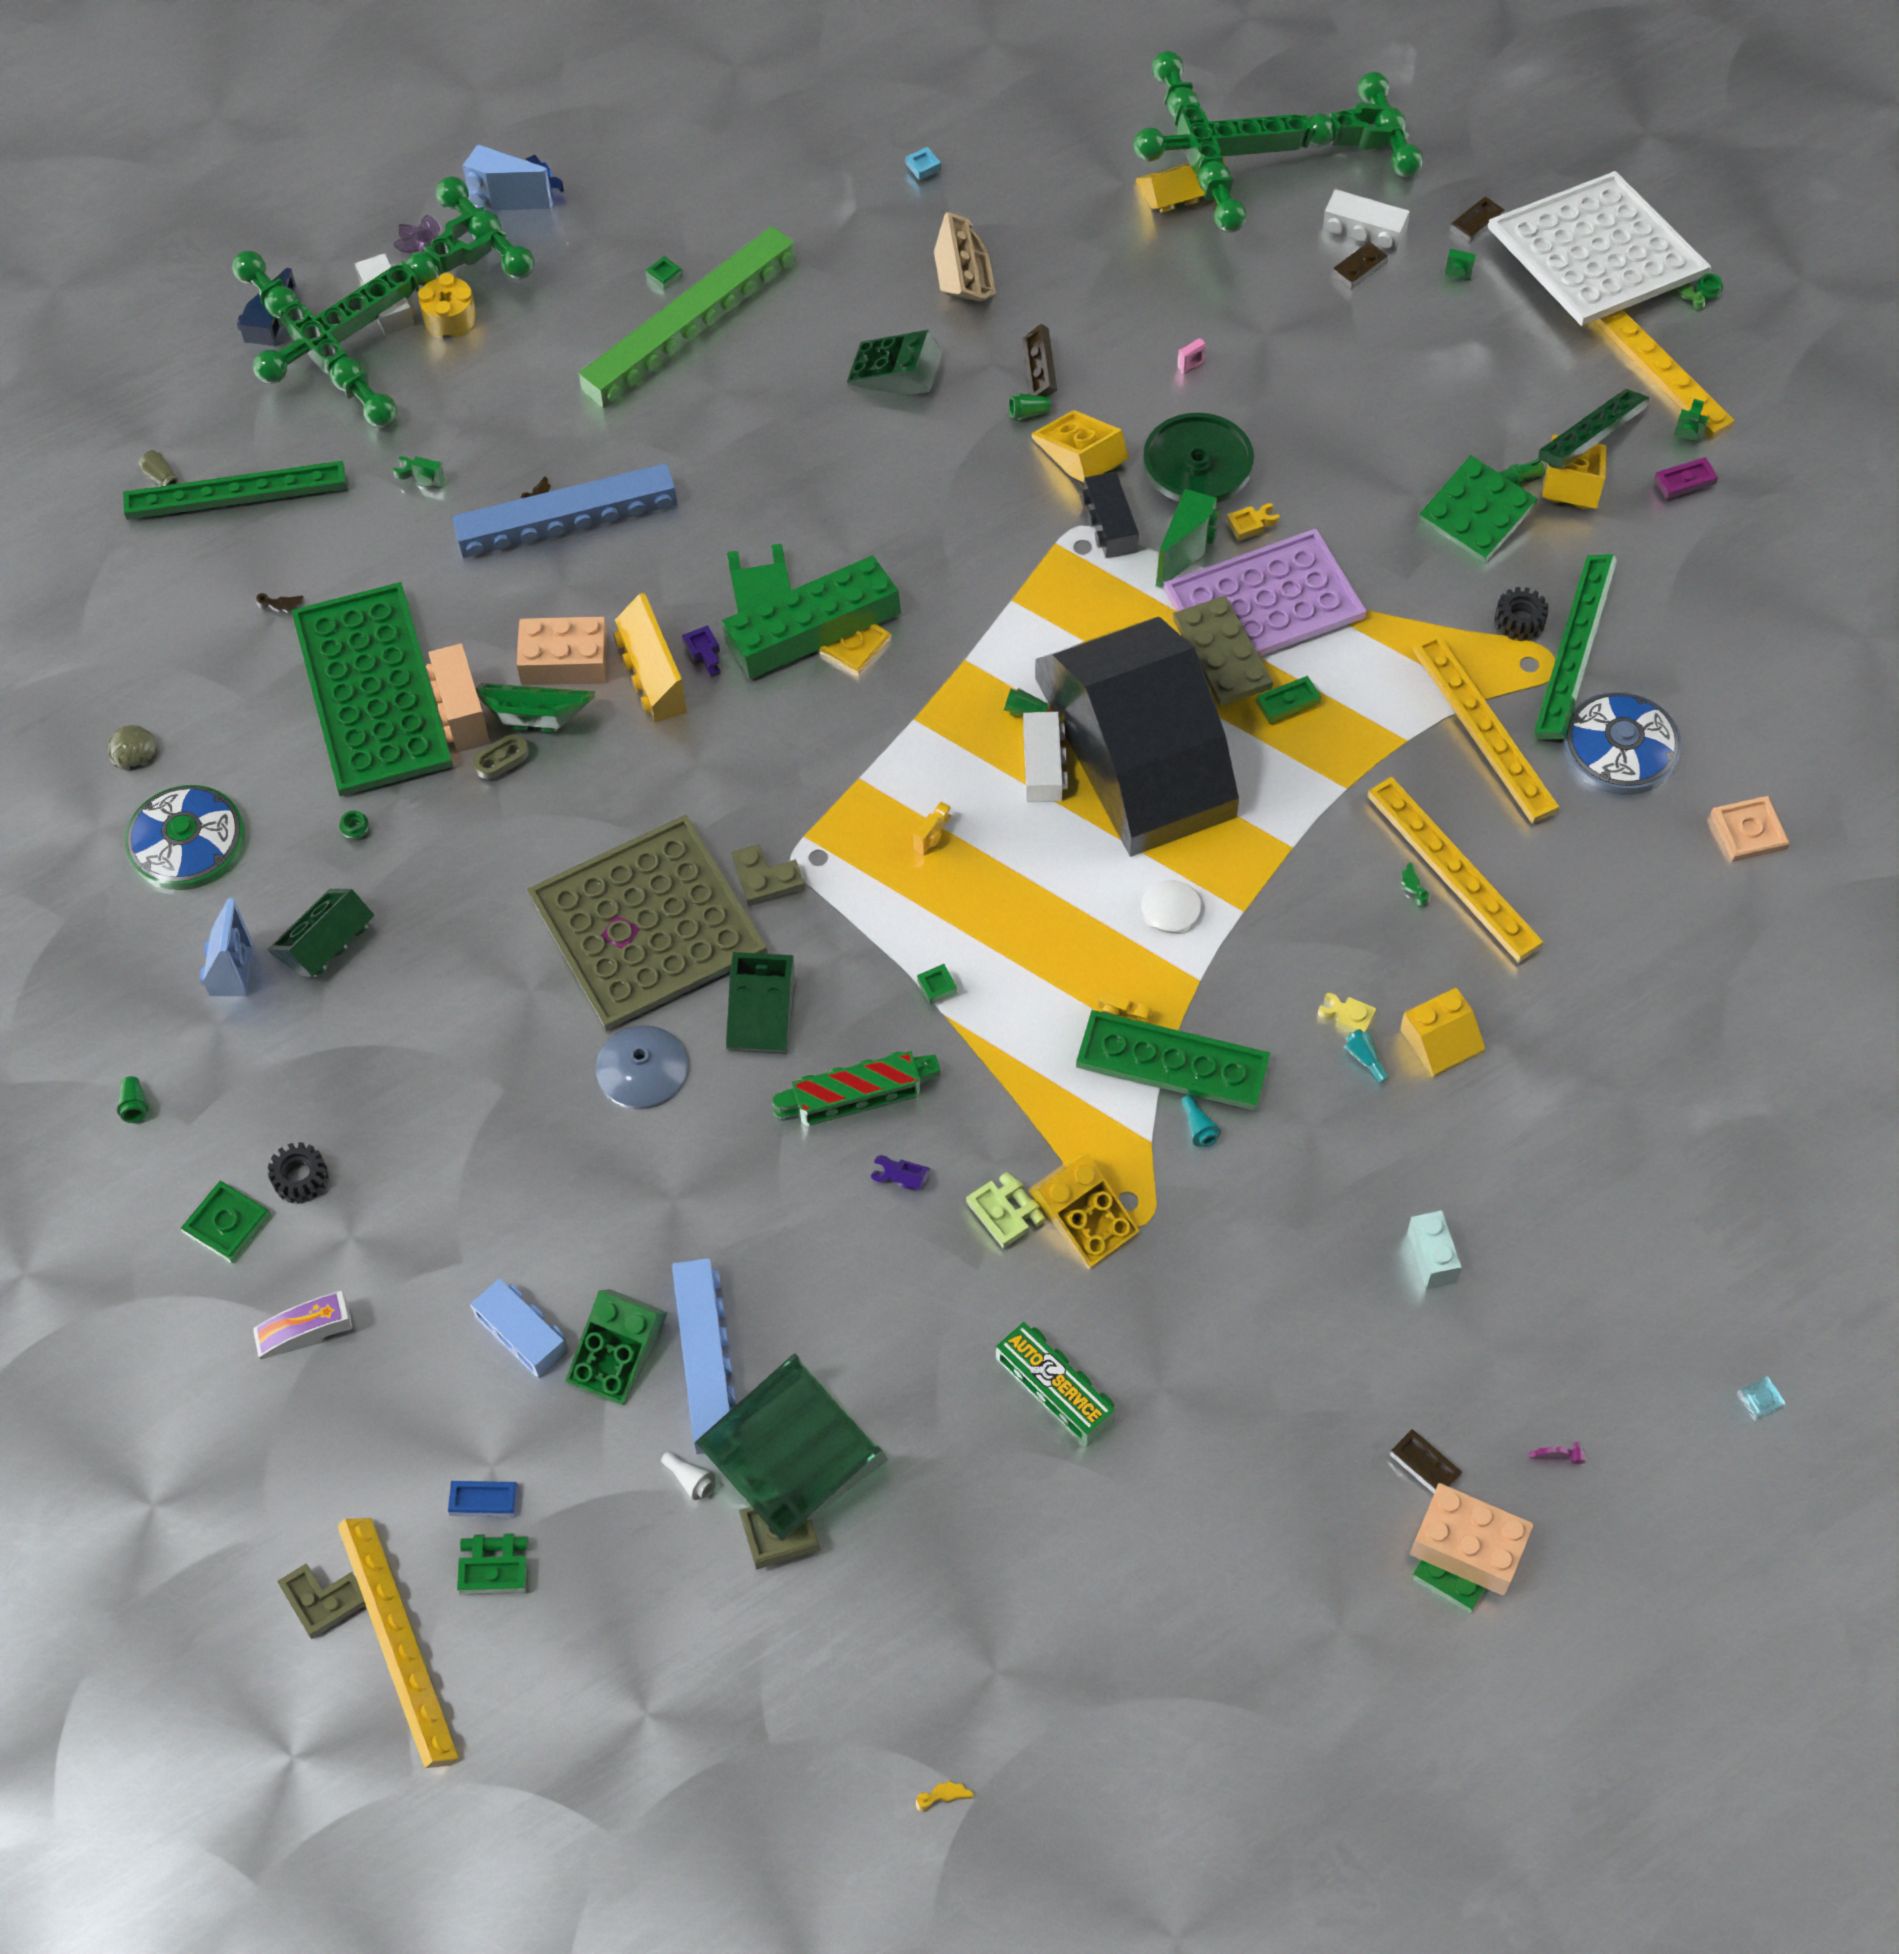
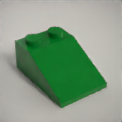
M1187 489L1184 490L1159 549L1156 587H1163L1164 582L1172 580L1205 555L1209 544H1214L1218 531L1214 527L1218 522L1220 510H1216V497Z

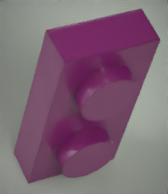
M1704 457L1656 472L1654 480L1667 500L1715 485L1718 476L1707 458Z

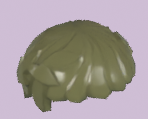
M123 726L116 730L109 740L108 757L115 767H119L122 770H129L131 766L135 767L139 764L145 766L147 765V759H151L152 755L155 754V738L148 730L141 726Z

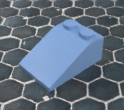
M479 144L463 164L465 180L469 190V199L479 207L491 210L550 209L553 206L546 167Z
M234 898L227 899L211 929L210 940L205 942L204 954L207 959L206 965L202 966L200 970V981L202 985H205L209 996H246L254 944Z

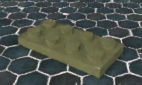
M1226 596L1173 613V621L1181 636L1195 647L1207 684L1219 707L1272 689L1273 681Z

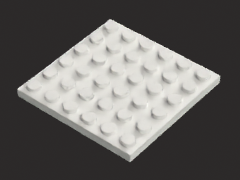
M1616 171L1489 219L1487 227L1581 326L1695 281L1703 275L1710 273L1711 266Z

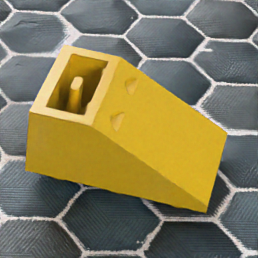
M1088 1153L1075 1155L1028 1189L1034 1200L1041 1206L1044 1215L1089 1268L1140 1232Z

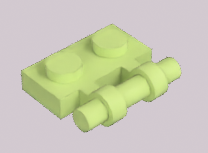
M1009 1172L1004 1173L999 1178L1004 1187L998 1189L991 1180L966 1197V1203L1003 1249L1029 1232V1226L1025 1222L1026 1219H1031L1036 1226H1040L1046 1221V1217L1040 1211L1041 1206L1038 1202L1030 1199L1024 1191L1025 1186L1019 1179H1014ZM1014 1198L1021 1207L1015 1210L1008 1199Z

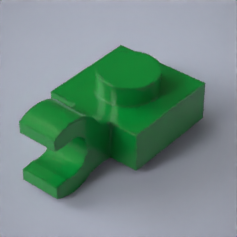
M1694 399L1689 411L1681 410L1674 435L1701 442L1709 418L1701 415L1704 401Z
M405 456L398 458L400 466L405 468H393L394 476L397 479L404 480L414 476L416 482L425 486L431 485L442 488L445 476L441 462L415 456L414 460Z

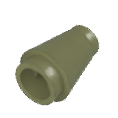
M151 450L140 458L139 466L141 467V472L161 486L178 483V477L161 453Z

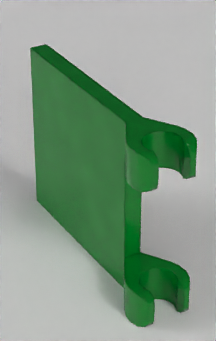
M782 544L771 545L774 564L741 569L738 551L727 553L738 613L791 590Z

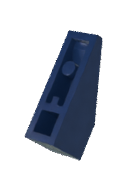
M286 268L272 282L280 278L284 286H287L295 293L297 286L292 269ZM259 293L246 304L243 314L239 315L237 320V328L241 331L245 343L275 346L282 325L279 319L270 316L265 307L262 306Z

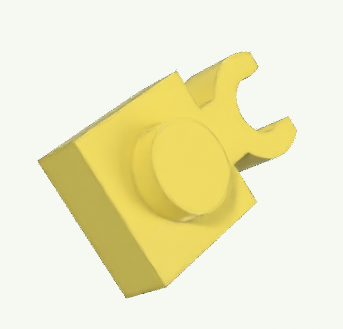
M1326 993L1324 1002L1331 1004L1333 1007L1326 1008L1320 1005L1318 1015L1325 1019L1336 1018L1335 1027L1349 1033H1353L1358 1029L1365 1032L1368 1030L1377 1008L1348 997L1346 1003H1342L1335 994Z

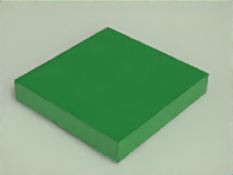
M220 1180L180 1229L185 1235L232 1263L271 1216V1213L265 1207Z

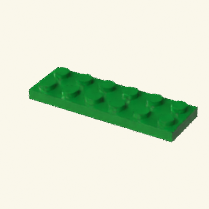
M1091 1010L1076 1060V1068L1256 1111L1271 1053Z

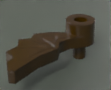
M543 477L540 483L533 488L532 493H523L521 499L549 492L551 485L548 484L547 477Z
M260 593L256 597V605L260 609H265L269 606L279 613L282 611L288 613L291 609H297V605L302 603L304 597L303 595L294 597L281 596L278 599H271L267 594Z

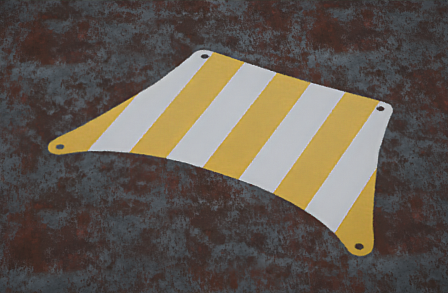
M1076 526L1064 533L1052 546L973 650L911 723L803 836L791 853L790 861L796 859L805 884L814 889L905 970L919 987L920 985L917 981L918 974L945 964L957 987V994L935 1002V1006L1017 1102L1062 1160L1063 1164L1077 1154L1088 1153L1117 1197L1125 1192L1135 1194L1138 1198L1137 1207L1127 1212L1136 1226L1140 1227L1147 1224L1154 1216L1157 1206L1152 1137L1160 1088L1076 1068V1060L1091 1010L1100 1012L1103 1010L1098 1003L1101 990L1104 989L1126 997L1131 1002L1150 1007L1152 1014L1148 1023L1179 1030L1197 987L1220 945L1251 902L1318 817L1349 787L1400 746L1441 720L1456 714L1412 651L1415 643L1439 633L1485 700L1548 682L1555 664V658L1546 647L1524 639L1523 641H1518L1516 637L1512 640L1508 636L1460 630L1366 610V618L1259 656L1273 681L1272 689L1220 707L1211 692L1226 734L1238 790L1239 804L1237 817L1130 857L1066 736L1065 740L1060 741V747H1066V765H1061V772H1067L1068 788L1062 789V801L1027 802L1023 717L1010 715V712L1004 710L1010 688L1015 690L1020 688L1048 703L1035 679L1036 658L1155 617L1162 618L1180 634L1173 621V613L1176 610L1165 593L1164 586L1161 588L1156 587L1159 552L1138 545V552L1105 558L1102 548H1098L1096 545L1095 527ZM1080 540L1088 541L1092 546L1091 552L1084 555L1078 554L1074 551V544ZM1192 564L1175 578L1203 569V567ZM1526 657L1534 658L1538 661L1539 667L1535 672H1526L1520 666L1521 660ZM1308 675L1321 695L1320 704L1269 724L1256 703L1257 696ZM1048 704L1046 712H1053ZM942 801L951 806L948 812L951 818L940 829L941 837L935 847L930 846L927 852L922 855L914 850L913 834L929 813L933 814L936 806ZM814 850H822L827 854L828 860L822 866H814L808 859L810 853ZM1164 880H1177L1188 884L1196 891L1200 899V914L1188 932L1163 931L1155 927H1149L1145 923L1142 912V898L1146 890L1155 883ZM1129 1016V1017H1125V1018H1129V1019L1136 1020V1019H1134L1133 1017H1130V1016Z

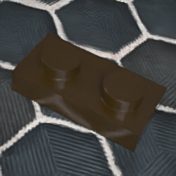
M1369 241L1336 265L1332 270V276L1352 290L1387 264L1388 255Z

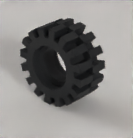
M1515 587L1514 592L1509 589L1506 591V595L1503 593L1500 596L1494 621H1496L1495 626L1497 629L1501 628V634L1505 635L1508 632V638L1512 640L1514 636H1518V641H1523L1524 636H1526L1529 641L1532 640L1533 635L1538 637L1540 632H1543L1549 612V605L1545 603L1546 599L1544 596L1538 598V591L1535 590L1532 594L1529 593L1530 588L1525 587V590L1521 591L1520 587ZM1511 611H1526L1532 617L1520 618L1515 616Z
M298 1142V1148H295L293 1143L288 1144L289 1150L287 1151L281 1147L278 1149L280 1156L278 1157L273 1154L271 1157L273 1164L268 1163V1177L275 1192H277L282 1200L286 1198L289 1203H293L294 1198L298 1204L303 1203L304 1197H307L308 1201L314 1200L312 1194L315 1192L319 1196L322 1193L320 1186L326 1188V1178H329L327 1166L318 1149L315 1151L314 1146L310 1144L306 1148L302 1142ZM304 1164L310 1168L308 1176L300 1181L292 1182L287 1179V1172L296 1165Z

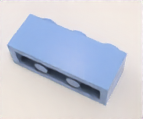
M499 1278L470 1303L474 1315L535 1376L540 1378L567 1354L564 1343L566 1337L557 1326L552 1325L549 1327L543 1321L544 1315L534 1304L528 1306L521 1300L523 1295L512 1283L507 1286Z

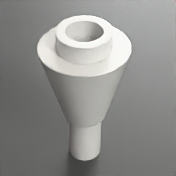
M671 1452L663 1455L661 1462L675 1472L676 1477L693 1500L707 1498L715 1488V1474L687 1462H682Z

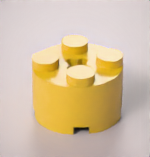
M443 273L439 278L428 282L418 291L424 324L432 335L443 338V335H451L452 338L466 334L473 328L476 309L471 288L465 281L454 277L451 273Z

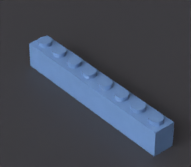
M664 463L451 517L462 558H467L495 550H503L523 543H531L535 540L551 536H559L563 533L579 529H587L588 527L603 523H611L631 516H639L644 513L667 509L677 505V498L668 465Z

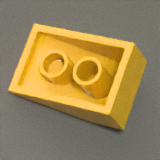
M1076 410L1068 412L1031 433L1032 439L1069 476L1084 482L1085 477L1100 475L1109 470L1119 467V464L1129 459L1121 429Z
M1552 434L1551 441L1559 435ZM1597 443L1562 469L1551 467L1547 463L1542 497L1553 503L1566 502L1574 504L1581 509H1597L1605 481L1607 445Z

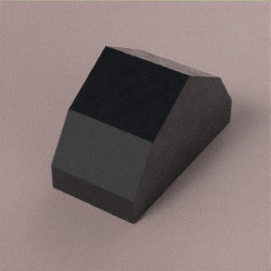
M1155 617L1140 621L1036 658L1035 679L1052 711L1058 712L1059 723H1064L1065 736L1130 857L1237 817L1239 795L1227 738L1195 647L1162 618Z

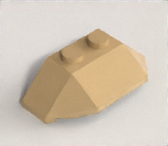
M946 212L934 249L940 290L962 299L984 301L996 293L989 253L980 237L973 231V225L969 219Z

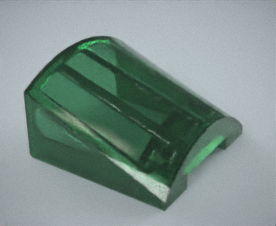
M796 1353L791 1355L695 1441L782 1542L888 1460L883 1450L876 1446L805 1367Z

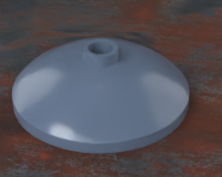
M647 1025L630 1027L613 1035L601 1048L596 1061V1076L604 1094L616 1104L630 1109H650L666 1103L680 1091L688 1073L687 1055L681 1042L670 1032L659 1027ZM638 1055L645 1056L643 1059L640 1060L635 1059V1057Z

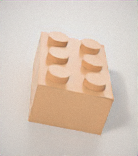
M605 617L519 619L517 669L521 685L607 683L608 632Z
M462 643L428 652L431 663L427 664L426 668L448 743L454 742L457 753L490 744L483 712Z
M1438 1483L1409 1555L1504 1596L1512 1581L1534 1524Z

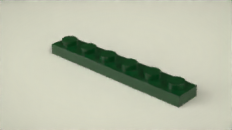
M1624 389L1539 450L1538 460L1548 463L1549 466L1554 468H1564L1647 408L1649 397L1629 389Z

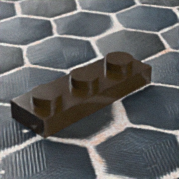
M1040 324L1022 337L1029 393L1030 395L1047 397L1057 391L1049 328Z

